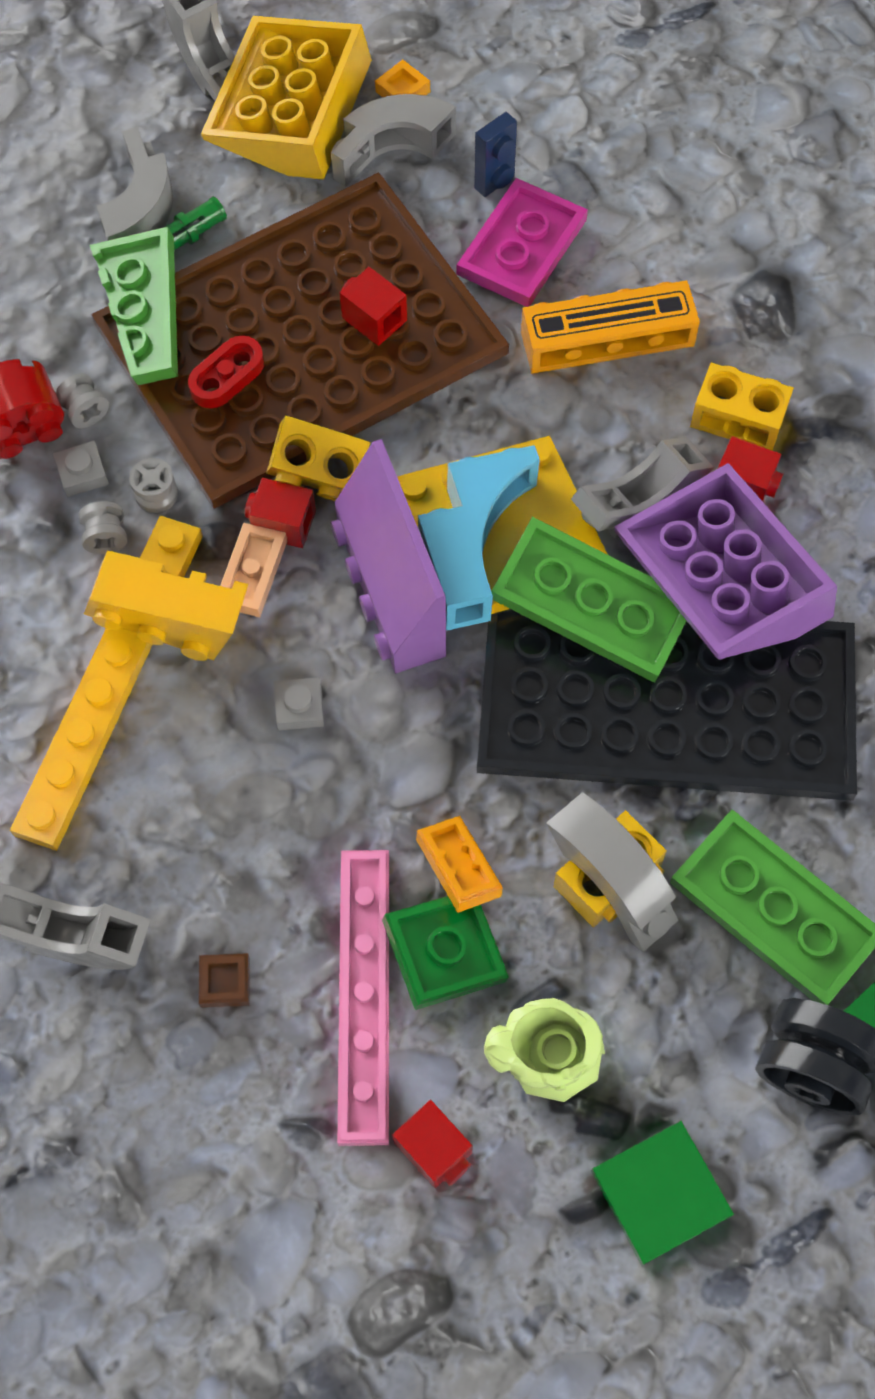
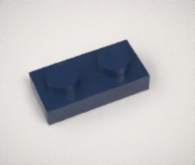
M507 111L475 132L474 188L483 197H487L496 189L504 188L515 177L517 120Z

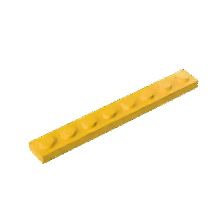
M159 516L140 558L163 563L165 566L163 572L184 577L202 540L201 528ZM121 627L116 630L105 629L10 828L13 836L55 851L58 850L151 650L152 644L140 640L137 637V633Z

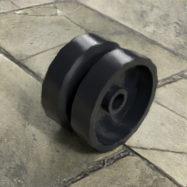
M799 998L783 999L779 1004L771 1025L778 1039L769 1040L764 1044L755 1067L758 1075L776 1089L809 1105L844 1115H861L866 1109L873 1089L870 1080L865 1074L875 1073V1028L856 1016L829 1005Z

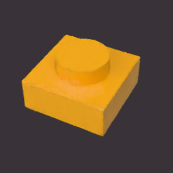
M402 59L375 80V92L381 97L400 94L426 96L431 92L430 80Z

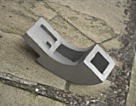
M162 0L170 29L188 69L205 96L210 94L213 100L216 101L235 57L222 31L216 0Z
M400 94L382 97L358 107L343 119L345 138L338 140L332 149L333 180L346 187L374 158L392 150H413L433 159L456 135V106L430 96Z
M138 127L122 131L128 158L134 172L129 187L117 198L96 205L107 241L163 228L172 210L173 190L164 152L155 155L151 142L143 143Z
M687 437L661 440L654 451L642 463L624 476L610 482L580 486L571 500L579 508L583 519L590 526L596 528L597 531L607 530L616 539L619 536L615 533L614 526L708 475L714 467Z
M582 792L546 823L563 856L577 865L602 891L615 910L631 943L641 951H646L679 921L670 904L676 896L659 868L635 838L592 798Z
M0 882L1 939L25 946V951L73 964L113 970L131 969L136 966L151 919L105 903L98 907L66 904Z

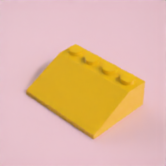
M253 16L201 132L203 140L286 176L324 180L332 161V149L336 142L341 139L344 131L343 119L351 113L372 61L362 24Z

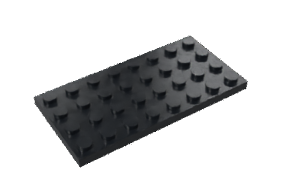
M512 609L491 614V621H488L477 773L853 801L857 795L855 623L826 621L796 639L718 660L686 621L663 669L654 683Z

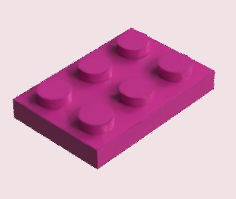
M516 178L456 264V275L525 307H529L585 224L588 209Z

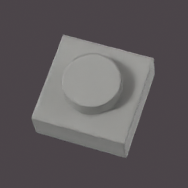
M95 441L53 453L67 497L109 485Z
M320 677L274 681L278 731L324 727Z

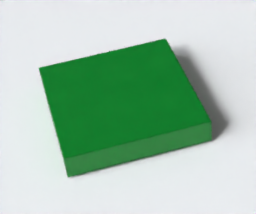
M446 896L387 913L382 919L415 1010L505 983L509 978L481 905L457 913L451 900Z
M682 1121L591 1170L641 1266L734 1215Z

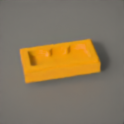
M460 815L417 830L416 841L457 913L502 896L503 887Z

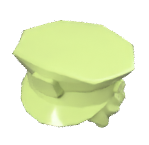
M555 998L530 1001L523 1007L513 1010L509 1015L506 1026L499 1025L490 1030L484 1045V1054L490 1066L500 1073L510 1071L514 1078L520 1082L526 1094L561 1102L567 1101L598 1080L602 1054H605L603 1035L597 1022L587 1012L573 1008L566 1002Z

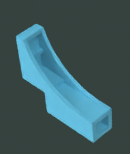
M535 445L523 448H509L499 453L479 457H465L459 461L448 463L447 492L453 508H439L427 514L418 515L419 532L446 596V631L491 621L493 595L484 569L483 549L494 523L503 511L525 492L537 486L540 459Z

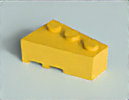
M107 550L83 614L93 617L92 620L101 627L113 630L121 627L137 633V637L152 645H163L165 643L181 649V653L188 658L198 661H205L207 659L214 661L234 632L249 584L234 581L232 589L206 583L207 575L193 570L190 578L176 576L163 572L165 567L163 563Z

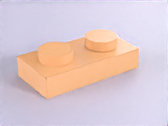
M243 523L220 585L232 589L234 581L249 584L240 613L261 617L287 544L285 532Z

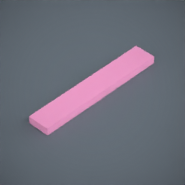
M389 850L341 851L338 1146L389 1145V938L382 922L384 915L389 913Z

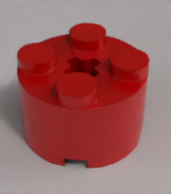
M20 359L0 362L1 459L17 456L22 452V446L37 440L42 443L52 442L63 434L61 424L64 420V411L45 367L38 361L32 360L34 366H22Z

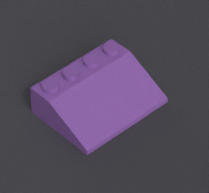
M382 439L372 442L336 499L335 510L337 520L331 521L330 524L338 547L346 545L350 557L345 558V565L352 584L360 582L365 594L359 596L367 622L375 620L379 633L374 635V640L382 661L390 659L396 674L446 657V596Z
M729 463L614 526L615 533L718 660L796 639L834 617L837 585Z

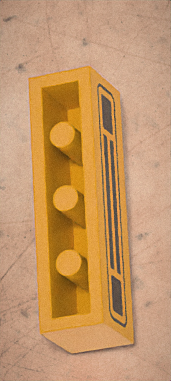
M688 280L673 283L662 282L655 286L637 289H620L613 293L595 296L582 295L571 300L553 303L540 302L533 306L523 307L521 335L531 374L694 347L700 320Z

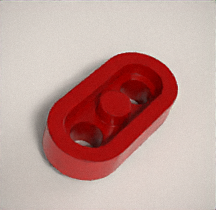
M249 336L232 337L196 366L188 378V385L194 402L204 408L221 407L253 381L264 368L263 351L259 342ZM242 361L248 362V363H247L246 365H244V366H239V365H237L238 363H240V362H242ZM210 388H218L214 391H207Z

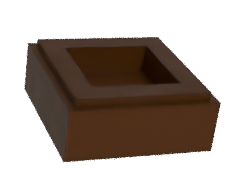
M248 953L199 955L198 1004L201 1008L250 1006V957Z

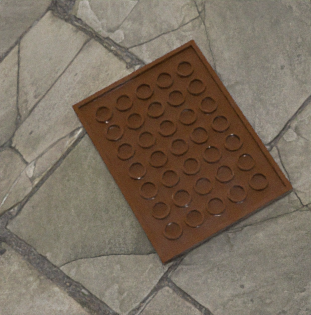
M379 172L175 272L178 377L137 385L130 375L118 337L119 331L116 321L111 315L109 306L91 314L94 325L213 509L259 486L262 478L272 479L276 477L266 474L279 425L285 415L354 436L509 354V343ZM368 266L404 292L407 298V321L380 346H377L346 322L341 314L339 292L350 278L357 277ZM249 336L258 341L263 351L264 368L253 381L221 407L204 408L194 402L191 397L188 378L196 366L232 337ZM242 361V362L238 363L237 365H239V366H244V365H246L248 362ZM210 388L207 391H214L218 388ZM291 445L285 448L286 459L291 464L297 466L306 461V454L299 446Z

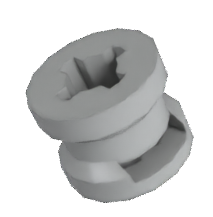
M80 373L70 376L56 389L55 393L61 407L68 410V419L76 428H88L95 425L106 415L109 409V401L102 392L96 391V384L87 374Z
M148 458L135 464L130 472L129 480L137 504L141 509L149 513L167 511L175 504L178 497V489L171 467L167 462L159 458ZM148 487H157V489L150 490Z
M100 501L88 504L80 510L79 522L85 526V532H83L81 537L82 545L86 551L94 554H106L107 550L117 552L126 546V532L121 528L124 514L120 505L109 501Z

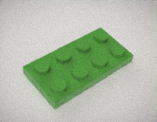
M533 516L491 591L493 595L492 600L654 683L687 621L652 577Z
M733 809L670 880L672 886L812 1001L829 1005L875 949V923Z

